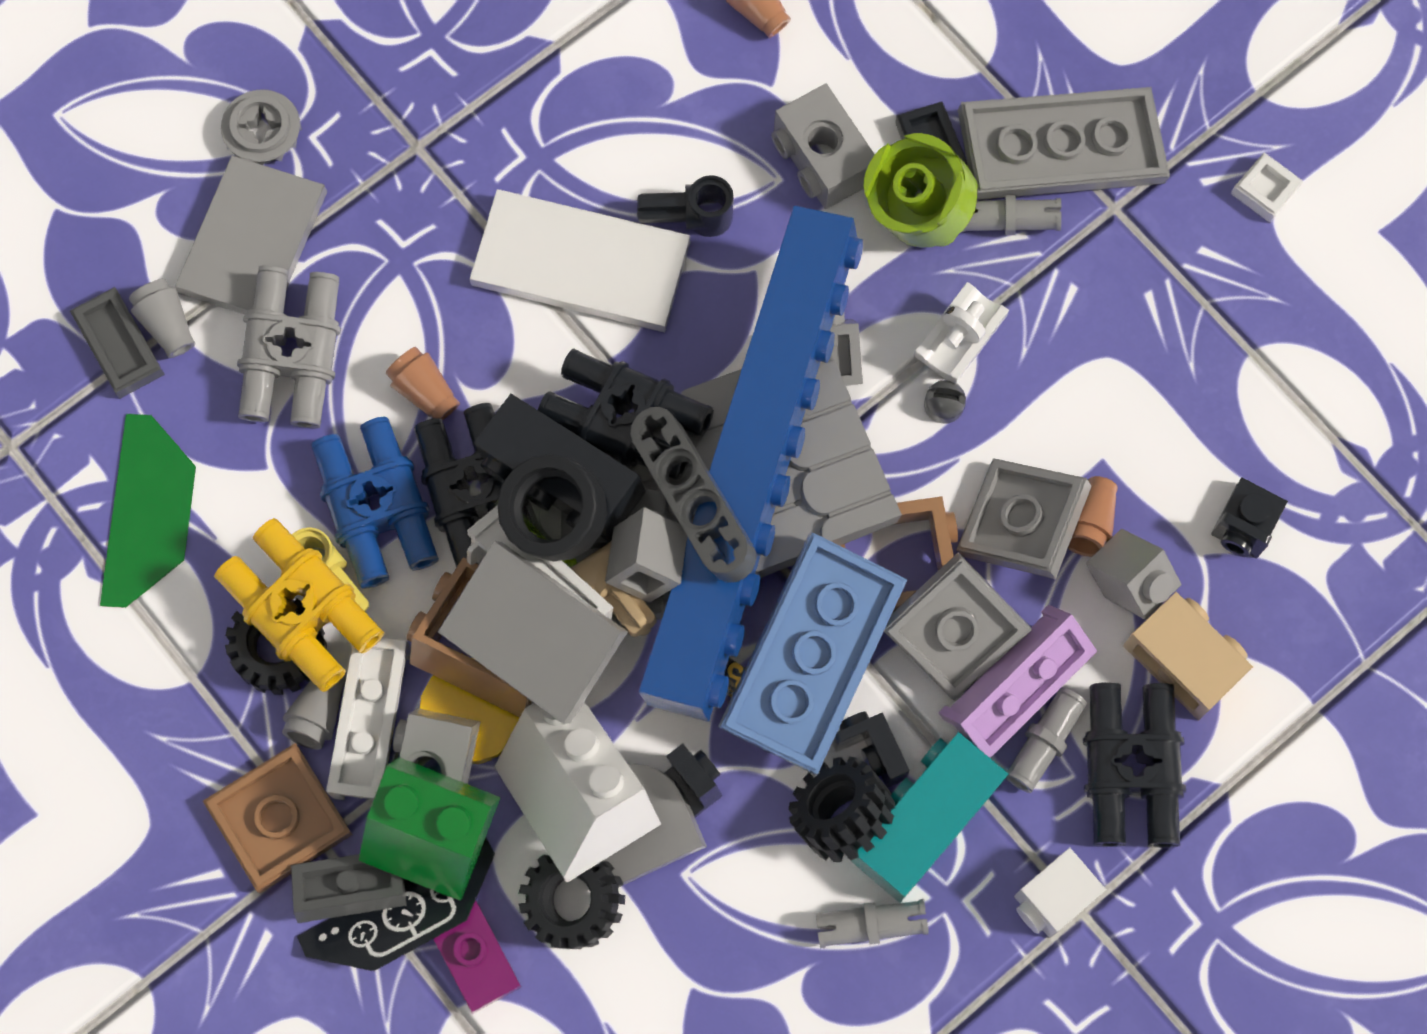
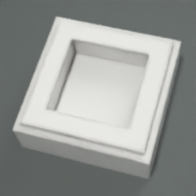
M1264 152L1234 186L1231 194L1271 223L1300 189L1304 181Z

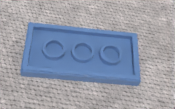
M813 532L810 533L718 728L812 774H818L907 579Z

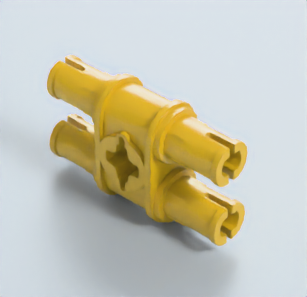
M276 518L265 522L255 532L252 539L282 570L281 576L271 586L267 587L240 557L233 556L217 569L214 577L244 608L242 612L243 620L248 625H254L275 647L276 656L280 660H292L320 691L325 692L340 681L346 670L316 639L317 632L326 623L331 622L359 653L364 654L384 636V631L355 602L356 594L354 593V588L351 584H344L322 561V554L313 548L305 549ZM297 595L304 597L301 602L306 609L301 615L295 613L297 607L293 599Z

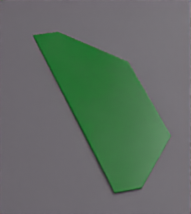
M126 414L100 606L126 608L185 559L196 466L152 415Z

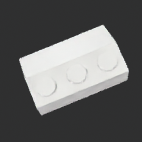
M585 701L570 724H562L535 703L523 710L494 767L566 883L661 825L645 789Z

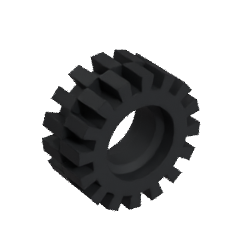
M296 598L295 601L293 600L297 607L295 613L301 615L306 608L302 605L301 600ZM236 610L231 618L235 622L234 627H227L225 636L229 640V644L225 645L226 654L231 659V665L248 685H253L256 690L263 693L266 690H270L274 695H283V689L289 688L293 693L301 689L299 683L305 679L308 683L310 682V679L292 660L270 663L261 659L257 653V641L261 632L254 625H248L243 620L244 616ZM322 627L317 632L316 639L327 650V642L323 636L325 632Z
M849 756L847 762L842 757L833 758V767L831 768L823 762L817 776L813 777L808 773L803 778L807 784L805 788L798 786L795 788L793 795L798 801L789 802L788 810L792 814L789 817L790 823L813 852L826 861L830 857L833 862H842L844 854L850 861L859 858L857 849L863 847L866 852H869L875 847L870 840L874 836L882 840L887 833L882 824H892L894 815L889 810L895 809V801L891 797V792L865 761L860 762L857 757ZM852 800L842 813L831 818L840 806Z
M544 854L539 857L537 861L540 865L537 868L529 867L525 873V876L530 878L528 885L520 884L519 894H526L525 903H518L520 913L527 914L529 918L523 922L526 928L536 931L538 934L535 938L540 942L550 943L551 947L559 949L593 947L600 944L598 941L600 938H608L614 932L610 928L612 924L620 923L623 914L617 912L619 904L625 905V895L619 894L618 887L623 886L620 876L613 875L612 871L615 868L611 863L601 861L576 877L587 885L591 897L590 905L587 912L581 918L568 921L557 913L554 906L555 891L565 879L550 855Z

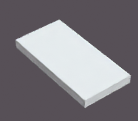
M497 189L472 269L470 283L471 286L665 332L688 252L690 235Z

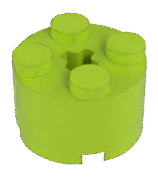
M913 133L905 135L904 139L892 145L886 144L871 159L865 172L863 183L864 193L875 219L897 239L908 245L926 248L948 246L965 229L974 214L977 203V180L968 166L951 147L935 136ZM917 190L924 191L922 194L918 193L915 197Z

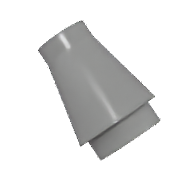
M165 279L149 282L130 295L129 299L133 305L131 313L164 349L168 358L180 356L195 346L196 343L190 334L177 289L169 287Z
M343 676L337 684L325 692L320 691L310 680L283 716V720L286 723L282 730L284 736L301 746L315 750L321 749L325 740H331L346 677Z

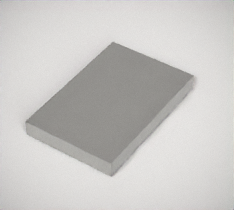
M232 155L175 285L178 293L245 315L249 309H253L259 266L271 265L287 269L288 287L327 194L325 185Z
M494 541L438 633L559 722L570 724L628 631L503 542Z

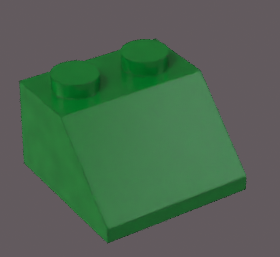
M399 757L385 768L366 819L358 861L460 901L466 890L501 797Z

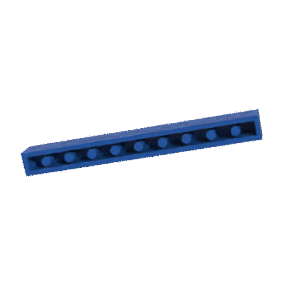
M793 206L709 470L751 540L757 554L756 564L746 578L738 582L726 583L719 580L703 564L689 538L687 539L681 584L671 589L639 689L640 695L648 706L709 722L713 708H721L725 701L729 677L724 676L729 656L737 657L741 649L745 631L744 625H740L745 605L753 606L758 594L760 576L755 574L760 556L767 557L774 542L775 525H771L775 508L776 506L783 507L788 497L790 476H787L786 472L791 457L797 459L803 448L805 428L801 427L806 409L813 410L818 399L820 380L815 378L820 362L827 363L832 354L835 334L830 330L835 315L842 316L847 305L849 286L845 285L849 268L856 270L861 260L863 239L857 237L855 222L852 217ZM704 502L697 507L693 524L702 526L714 519L717 512L716 503ZM723 536L714 539L724 554L723 561L726 564L732 563L736 559L733 554L734 549Z

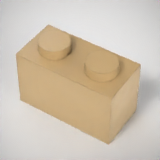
M1175 592L1131 634L1123 647L1160 683L1173 684L1175 698L1199 721L1253 666L1246 660L1248 656L1245 649L1235 639L1228 635L1221 636L1208 623V614L1196 601L1191 598L1184 599Z

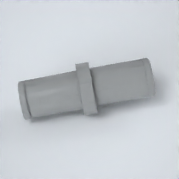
M1005 195V200L977 201L974 214L962 232L1005 230V235H1015L1016 230L1061 231V198L1054 200H1016L1015 195Z
M1061 687L1039 722L1037 724H1030L1025 732L1028 739L1008 770L1006 780L1020 790L1032 793L1054 757L1062 756L1066 750L1067 744L1064 741L1087 705L1084 698L1068 688Z
M924 899L876 906L875 902L864 903V907L828 913L817 912L816 923L818 928L836 926L834 931L818 933L820 948L869 941V945L879 944L880 939L916 934L927 935L929 934L927 919L908 920L910 916L926 914Z

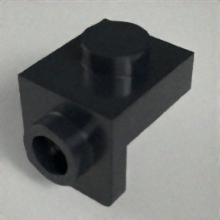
M682 743L666 756L672 767L664 773L679 784L695 818L722 797L720 790L714 782L721 774L701 749L692 755L684 743Z

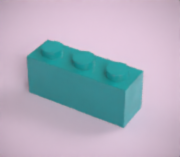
M960 732L949 743L940 737L920 761L927 769L918 780L913 783L906 777L894 790L891 797L895 801V809L890 811L894 815L892 824H882V827L887 831L886 835L882 840L874 836L870 842L875 847L869 852L860 847L858 849L859 858L851 860L853 864L899 903L904 900L1008 776V773Z

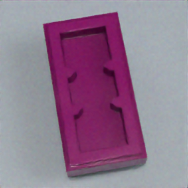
M475 901L467 921L434 938L440 953L473 1014L522 987L477 901Z

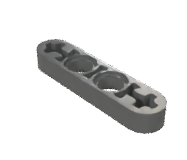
M650 407L643 410L635 417L631 425L630 435L632 441L703 564L719 580L726 583L738 582L746 578L756 564L757 554L755 548L684 428L667 409ZM658 426L662 428L661 433L666 442L671 446V448L664 452L653 440L652 430ZM681 462L692 463L693 471L686 482L680 485L669 483V474L676 464ZM704 502L716 503L717 512L714 519L702 526L693 524V513L700 504ZM723 536L734 549L733 554L736 559L730 564H726L723 561L724 554L719 545L714 541V539Z

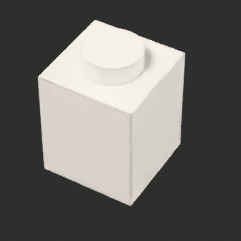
M1069 848L1014 895L1021 904L1016 910L1031 930L1037 934L1043 930L1050 938L1107 889L1074 851Z

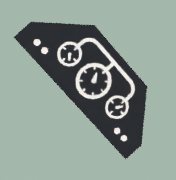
M485 837L466 890L460 901L404 879L406 906L334 917L297 936L305 957L375 971L467 921L495 856L487 837Z

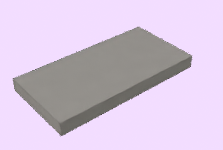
M1151 87L961 102L958 108L968 168L977 180V200L1004 198L1005 195L1027 196L1165 184L1170 177Z

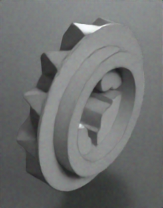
M254 90L240 95L229 104L221 120V135L227 149L236 157L261 165L274 159L282 162L284 154L290 148H296L299 131L302 130L299 114L293 103L284 95L271 90ZM261 113H264L269 127L274 128V130L266 131L265 138L259 143L254 131L250 129L258 127Z

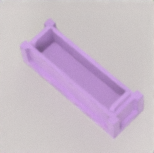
M1047 605L1041 611L1043 616L1031 627L1032 630L984 673L950 708L945 706L938 712L942 719L954 725L964 737L991 758L1097 652L1072 614Z

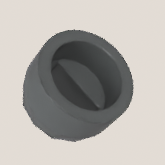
M939 380L931 385L924 399V409L927 415L935 422L942 424L956 421L962 415L966 405L964 390L958 383L954 384L949 380ZM934 393L956 396L959 401L950 398L934 397Z

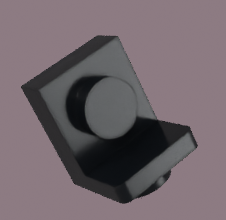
M1241 477L1210 535L1220 539L1221 545L1229 552L1242 557L1250 555L1257 559L1268 547L1272 539L1271 534L1288 501Z
M863 711L842 721L839 727L840 731L836 733L832 742L836 752L865 740L867 747L861 749L862 757L876 775L882 777L887 788L902 782L908 776L910 769L883 712L869 718L867 711Z

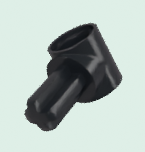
M707 175L697 179L693 184H685V192L640 194L637 197V218L642 224L686 222V230H694L705 237H716L725 233L731 226L733 220V190L725 179L719 176ZM706 201H715L723 207L716 212H706L699 205Z

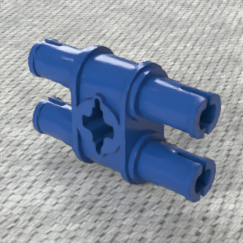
M385 416L370 419L360 426L373 465L370 470L365 472L353 473L342 440L338 434L323 436L311 444L324 483L321 487L320 498L321 501L327 503L337 532L334 536L335 541L340 547L347 549L362 589L381 585L390 579L376 539L379 534L386 531L396 530L410 570H421L439 561L426 523L430 508L428 503L423 502L413 475L414 463L408 457L402 456L390 421ZM373 494H378L380 497V508L376 510H371L369 507V497Z

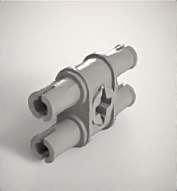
M261 265L258 267L253 309H249L243 317L246 331L242 358L238 359L237 366L239 367V372L244 375L238 416L240 419L247 421L268 422L274 379L285 376L295 380L290 424L302 428L318 429L321 425L326 385L331 384L335 378V372L332 370L336 336L341 334L339 322L335 320L339 277L331 273L311 272L304 315L299 318L288 317L286 314H283L288 270L277 266ZM287 338H295L297 347H299L293 350L291 357L283 356L281 347H279L286 344Z

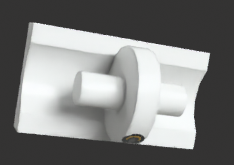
M967 282L915 350L914 357L946 380L957 384L1007 317L1009 309L989 300Z

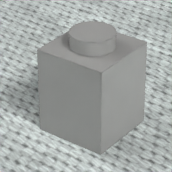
M645 507L616 525L613 529L605 583L649 603L681 584L687 534L682 526L668 519L663 513L649 510Z
M1120 529L1086 562L1088 569L1106 599L1145 620L1182 585L1164 549L1124 529Z

